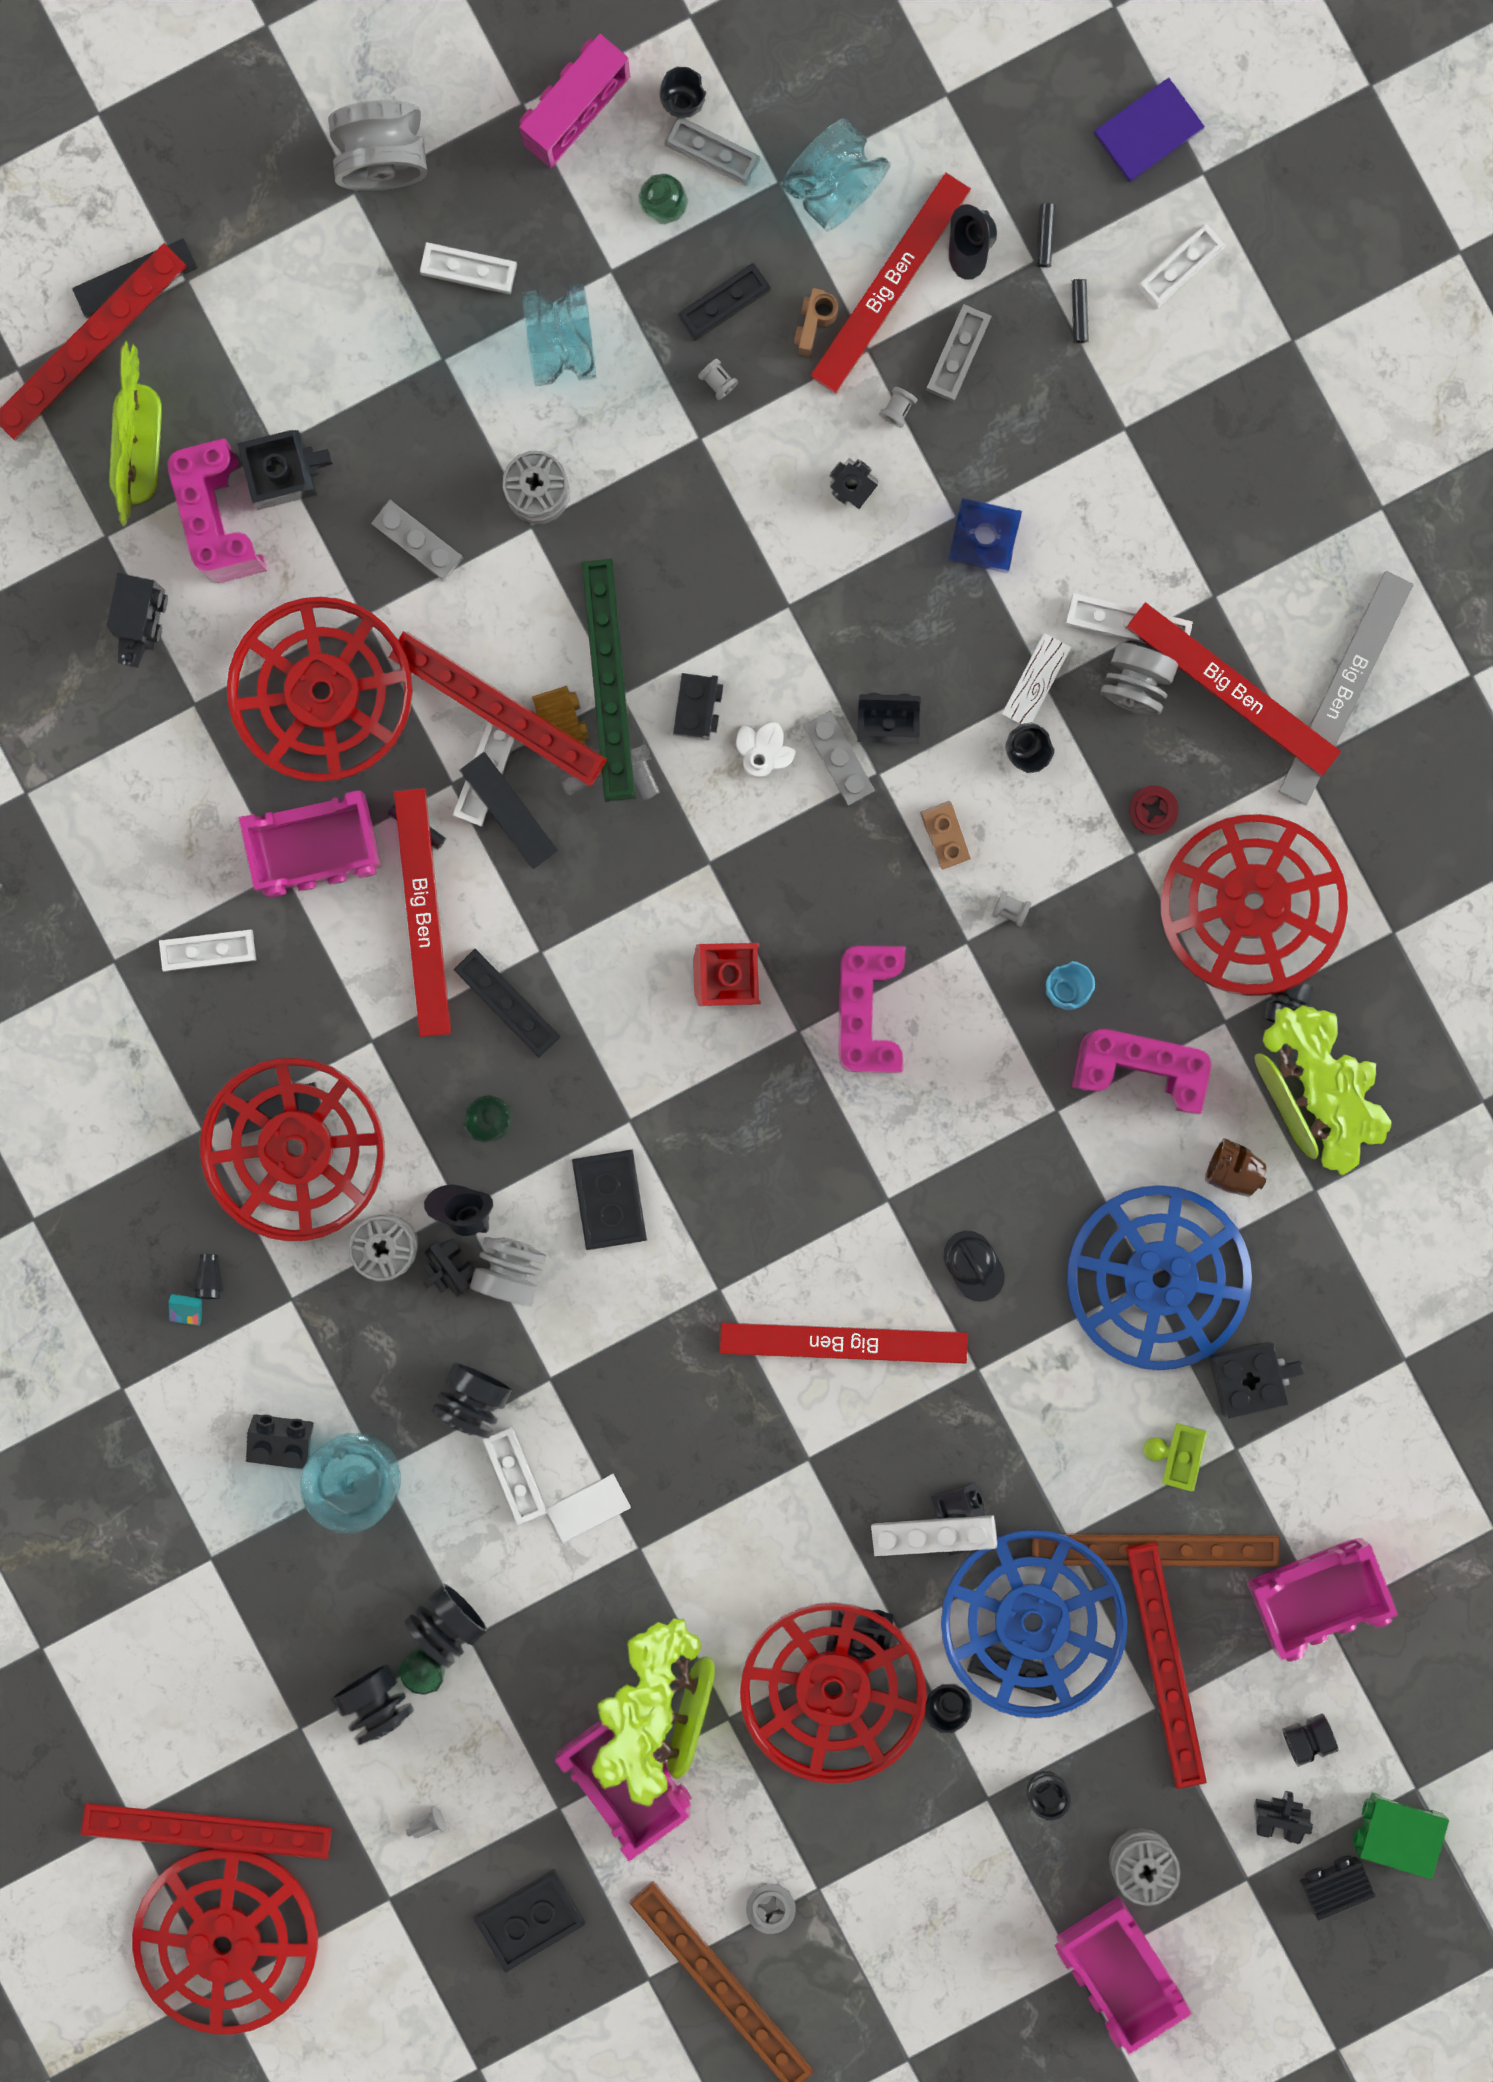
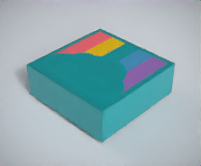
M171 1294L169 1299V1321L200 1326L202 1320V1299Z

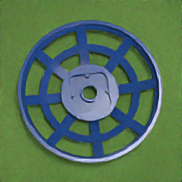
M1163 1185L1144 1186L1125 1191L1107 1200L1096 1209L1082 1225L1073 1242L1068 1258L1066 1276L1068 1296L1073 1312L1081 1328L1089 1338L1104 1352L1117 1360L1138 1368L1151 1370L1178 1369L1195 1364L1223 1346L1236 1331L1245 1315L1252 1284L1251 1262L1246 1244L1238 1228L1227 1214L1212 1201L1195 1192ZM1143 1196H1170L1168 1214H1148L1130 1221L1120 1206L1127 1201ZM1183 1198L1206 1208L1223 1223L1225 1228L1213 1237H1210L1200 1226L1186 1218L1180 1217ZM1110 1212L1120 1228L1106 1242L1099 1259L1081 1255L1083 1245L1093 1228ZM1166 1223L1163 1241H1154L1146 1244L1137 1231V1228L1148 1224ZM1178 1226L1194 1233L1201 1239L1203 1244L1189 1253L1176 1245ZM1126 1236L1135 1249L1126 1265L1109 1261L1114 1248ZM1232 1238L1237 1245L1242 1261V1289L1225 1285V1266L1218 1248ZM1211 1254L1216 1268V1283L1199 1280L1196 1263ZM1078 1267L1096 1271L1097 1292L1103 1306L1102 1310L1088 1318L1083 1310L1078 1294ZM1160 1269L1166 1270L1169 1274V1282L1164 1287H1157L1152 1280L1153 1274ZM1106 1273L1123 1277L1124 1288L1127 1293L1111 1303L1107 1292ZM1196 1292L1213 1295L1208 1309L1196 1321L1187 1305L1192 1301ZM1222 1298L1240 1301L1229 1326L1219 1338L1210 1343L1202 1328L1213 1318L1221 1304ZM1132 1305L1147 1312L1144 1331L1130 1325L1119 1313ZM1177 1313L1186 1327L1173 1333L1156 1334L1160 1316ZM1111 1319L1124 1332L1141 1340L1138 1356L1133 1357L1116 1349L1103 1339L1095 1328ZM1192 1336L1200 1349L1199 1352L1177 1360H1150L1154 1343L1176 1342Z
M1034 1529L1014 1531L998 1536L995 1549L1002 1565L991 1571L979 1584L976 1591L959 1586L963 1576L970 1567L992 1549L975 1550L957 1569L947 1588L941 1614L942 1641L947 1658L957 1677L969 1692L986 1705L1000 1712L1016 1717L1044 1718L1072 1711L1088 1702L1103 1689L1121 1661L1126 1644L1128 1625L1126 1605L1121 1589L1111 1570L1101 1558L1084 1544L1069 1536L1052 1531ZM1034 1538L1057 1542L1058 1545L1051 1559L1031 1556L1013 1560L1007 1543ZM1070 1548L1087 1558L1101 1573L1107 1585L1089 1591L1081 1578L1070 1568L1063 1565ZM1039 1566L1047 1569L1040 1585H1023L1017 1568ZM1060 1573L1070 1580L1078 1589L1080 1595L1063 1601L1052 1590L1058 1574ZM1006 1574L1012 1590L1001 1601L984 1595L995 1580L1001 1575ZM954 1597L971 1603L968 1613V1630L971 1641L954 1649L950 1631V1613ZM1109 1597L1113 1598L1117 1621L1113 1648L1095 1641L1098 1624L1095 1602ZM979 1607L996 1613V1630L979 1637L977 1627ZM1082 1607H1086L1088 1625L1086 1637L1070 1630L1069 1612ZM1031 1613L1038 1614L1041 1617V1625L1036 1630H1028L1024 1626L1026 1616ZM999 1642L1003 1643L1006 1649L1012 1653L1006 1670L998 1666L985 1651L986 1648ZM1065 1642L1081 1648L1075 1658L1059 1670L1053 1654ZM976 1653L985 1667L1002 1679L997 1697L988 1694L979 1687L965 1672L960 1661ZM1090 1653L1106 1659L1107 1662L1103 1670L1095 1680L1080 1693L1071 1697L1064 1679L1078 1670ZM1024 1659H1041L1048 1674L1043 1677L1033 1678L1018 1676ZM1014 1685L1031 1688L1053 1685L1060 1701L1056 1704L1038 1707L1018 1706L1008 1703Z

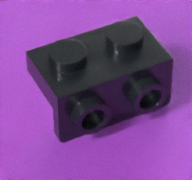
M860 694L857 742L919 744L921 697L910 694Z
M254 1414L247 1431L246 1462L307 1470L314 1423L303 1421L302 1419Z

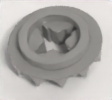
M765 1883L754 1889L747 1900L746 1913L748 1920L755 1929L762 1933L776 1934L782 1932L789 1927L795 1917V1901L789 1890H786L779 1884ZM775 1897L776 1907L781 1911H773L769 1919L766 1920V1909L762 1905L769 1904L770 1900Z

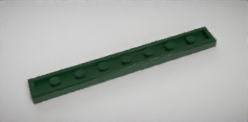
M611 558L582 562L599 750L600 755L607 759L601 769L605 802L636 799L613 560Z

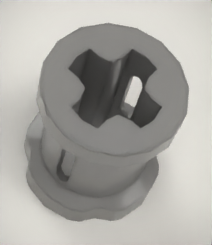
M715 359L699 373L698 377L702 381L705 380L716 393L715 397L717 400H721L736 387L738 380L731 378L720 366L721 362Z
M894 387L892 390L893 396L886 408L881 409L879 415L892 425L903 428L906 414L911 405H915L918 399L906 390Z
M1002 891L992 916H1001L1016 922V926L1021 928L1031 902H1021L1007 896L1006 891Z

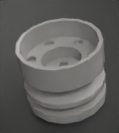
M527 451L517 455L508 464L503 474V491L510 509L519 519L530 524H546L556 520L565 511L569 502L570 487L563 466L554 456L543 451ZM535 479H539L542 487L537 486L536 491H532L528 483H534Z
M1118 643L1111 664L1122 673H1107L1105 680L1112 685H1103L1100 695L1128 711L1160 715L1163 706L1157 701H1165L1167 694L1156 687V685H1171L1179 664L1168 656L1151 649L1129 643Z
M386 1214L371 1217L360 1223L351 1235L348 1248L350 1260L359 1273L368 1279L386 1281L400 1276L411 1268L416 1261L419 1244L417 1234L407 1221L401 1217ZM385 1240L387 1242L386 1248L390 1251L379 1256V1249L375 1247V1244L382 1243Z
M485 1237L483 1245L494 1249L495 1253L481 1251L479 1257L491 1263L490 1269L475 1268L470 1288L504 1301L532 1306L537 1286L525 1280L527 1274L541 1275L542 1270L530 1265V1262L545 1263L547 1255L537 1251L531 1245L505 1237Z
M1145 1828L1128 1830L1117 1838L1111 1847L1109 1864L1111 1873L1123 1895L1134 1903L1146 1906L1160 1904L1169 1898L1178 1886L1180 1868L1179 1862L1165 1838L1154 1830ZM1142 1866H1149V1875H1144Z

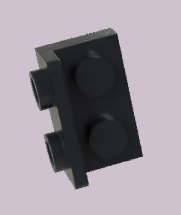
M682 673L673 735L710 740L711 732L717 733L719 715L714 714L715 702L721 703L724 685L718 684V676L712 675V677Z
M975 1482L931 1496L938 1519L986 1516L983 1509L984 1499L980 1490L977 1489ZM972 1550L950 1551L948 1553L949 1556Z
M832 1610L830 1626L841 1627L845 1611ZM871 1610L893 1624V1614L882 1610ZM857 1614L853 1630L860 1631L871 1637L884 1650L888 1649L892 1633L868 1617ZM828 1635L826 1651L836 1650L838 1635ZM851 1638L848 1654L865 1659L876 1655L866 1645Z

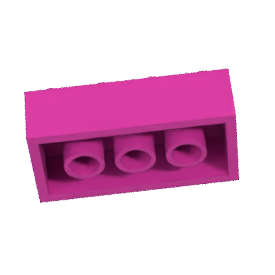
M599 34L594 40L592 38L583 45L580 50L581 56L575 63L569 62L560 73L561 79L554 87L552 85L548 86L541 94V102L534 110L528 109L520 119L519 123L521 125L519 129L523 146L550 169L630 78L628 57L602 34Z

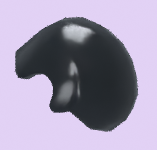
M674 67L666 72L661 82L659 95L662 106L670 115L677 118H688L701 111L705 102L706 90L704 91L701 81L702 77L698 72L689 67Z
M1033 722L1020 724L1009 732L1005 744L1006 753L1011 763L1026 773L1039 772L1047 767L1055 751L1049 733L1043 727Z
M941 1684L928 1695L924 1715L930 1727L940 1733H954L963 1728L970 1719L972 1700L964 1688L956 1684Z

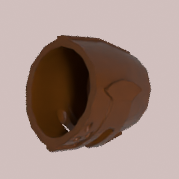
M1223 1138L1211 1158L1205 1173V1181L1227 1193L1250 1197L1258 1188L1262 1189L1266 1183L1264 1175L1267 1166L1250 1149Z

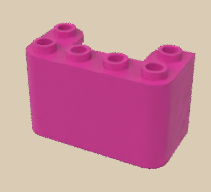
M225 438L178 450L170 456L168 461V471L191 559L194 565L210 581L215 583H224L267 571L263 555L255 554L253 543L247 535L240 532L226 534L215 490L229 487L228 478L230 473L240 468L237 453Z
M359 790L345 793L346 797H343V801L336 797L327 802L277 813H265V816L255 817L254 814L238 817L254 890L264 894V896H268V898H275L286 895V889L298 887L299 892L317 888V882L328 880V884L333 885L346 882V876L353 874L359 878L376 875V869L382 866L366 795Z
M855 946L848 949L841 958L838 1059L841 1066L847 1071L874 1073L903 1072V1054L899 1045L892 1041L872 1040L873 981H886L887 978L895 977L901 973L905 964V947Z
M1108 1029L1095 1030L1083 1037L1071 1088L1084 1091H1101L1106 1089L1113 1079L1115 1066L1167 1077L1164 1092L1173 1097L1177 1105L1176 1111L1202 1114L1211 1072V1060L1206 1052L1196 1048Z
M1362 1538L1340 1543L1256 1576L1247 1582L1273 1652L1281 1661L1286 1659L1287 1662H1292L1304 1657L1303 1651L1308 1649L1307 1643L1309 1642L1310 1645L1323 1643L1328 1640L1327 1635L1339 1631V1634L1351 1632L1357 1628L1356 1624L1360 1622L1373 1624L1374 1628L1382 1627L1391 1623V1618L1398 1615L1372 1546Z
M600 1719L559 1749L555 1761L564 1773L572 1770L570 1778L573 1782L577 1781L612 1829L611 1834L614 1838L617 1837L622 1845L620 1851L630 1862L690 1818L691 1803L689 1800L692 1797L682 1783L677 1786L669 1774L666 1761L663 1762L662 1771L667 1780V1791L660 1797L654 1798L650 1806L631 1800L626 1780H623L617 1786H610L607 1789L603 1788L599 1778H596L593 1773V1766L600 1748L606 1746L616 1736L614 1730L604 1726Z
M1119 1896L1056 1936L1058 1943L1055 1944V1947L1058 1951V1956L1067 1969L1074 1968L1071 1972L1080 1987L1087 1985L1092 1993L1088 1999L1097 2013L1103 2011L1109 2021L1105 2025L1118 2049L1124 2047L1130 2055L1192 2015L1182 1993Z

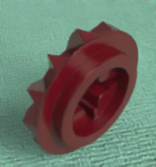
M1147 786L1140 789L1131 799L1129 807L1132 824L1142 833L1152 835L1168 831L1175 824L1179 812L1178 803L1174 795L1161 786ZM1157 799H1160L1158 810L1165 817L1155 815L1148 822L1149 811L1141 805L1151 806Z

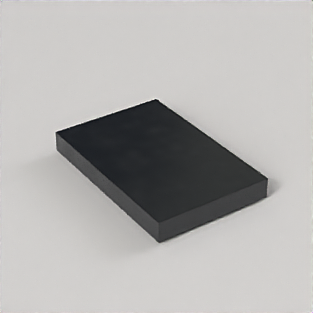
M633 1149L572 1159L586 1250L647 1241Z
M554 1869L474 1917L475 1923L505 1973L583 1927L586 1923Z

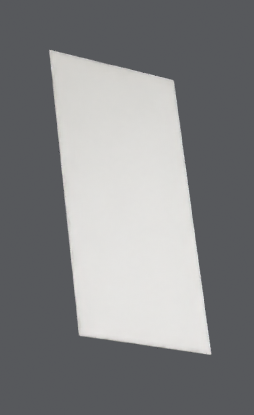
M612 1474L546 1510L562 1543H565L630 1509L631 1506L617 1479Z

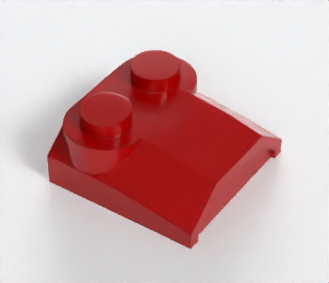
M759 943L696 944L693 956L694 994L698 1006L761 1004L758 982L757 948Z

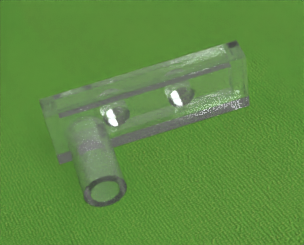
M646 744L631 750L634 780L643 800L660 794V790L646 762L651 759ZM600 771L593 784L602 781V771ZM574 776L561 781L567 796L589 787Z

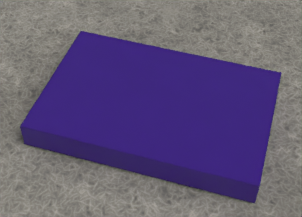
M1168 77L1096 129L1094 135L1130 183L1204 130L1205 126Z

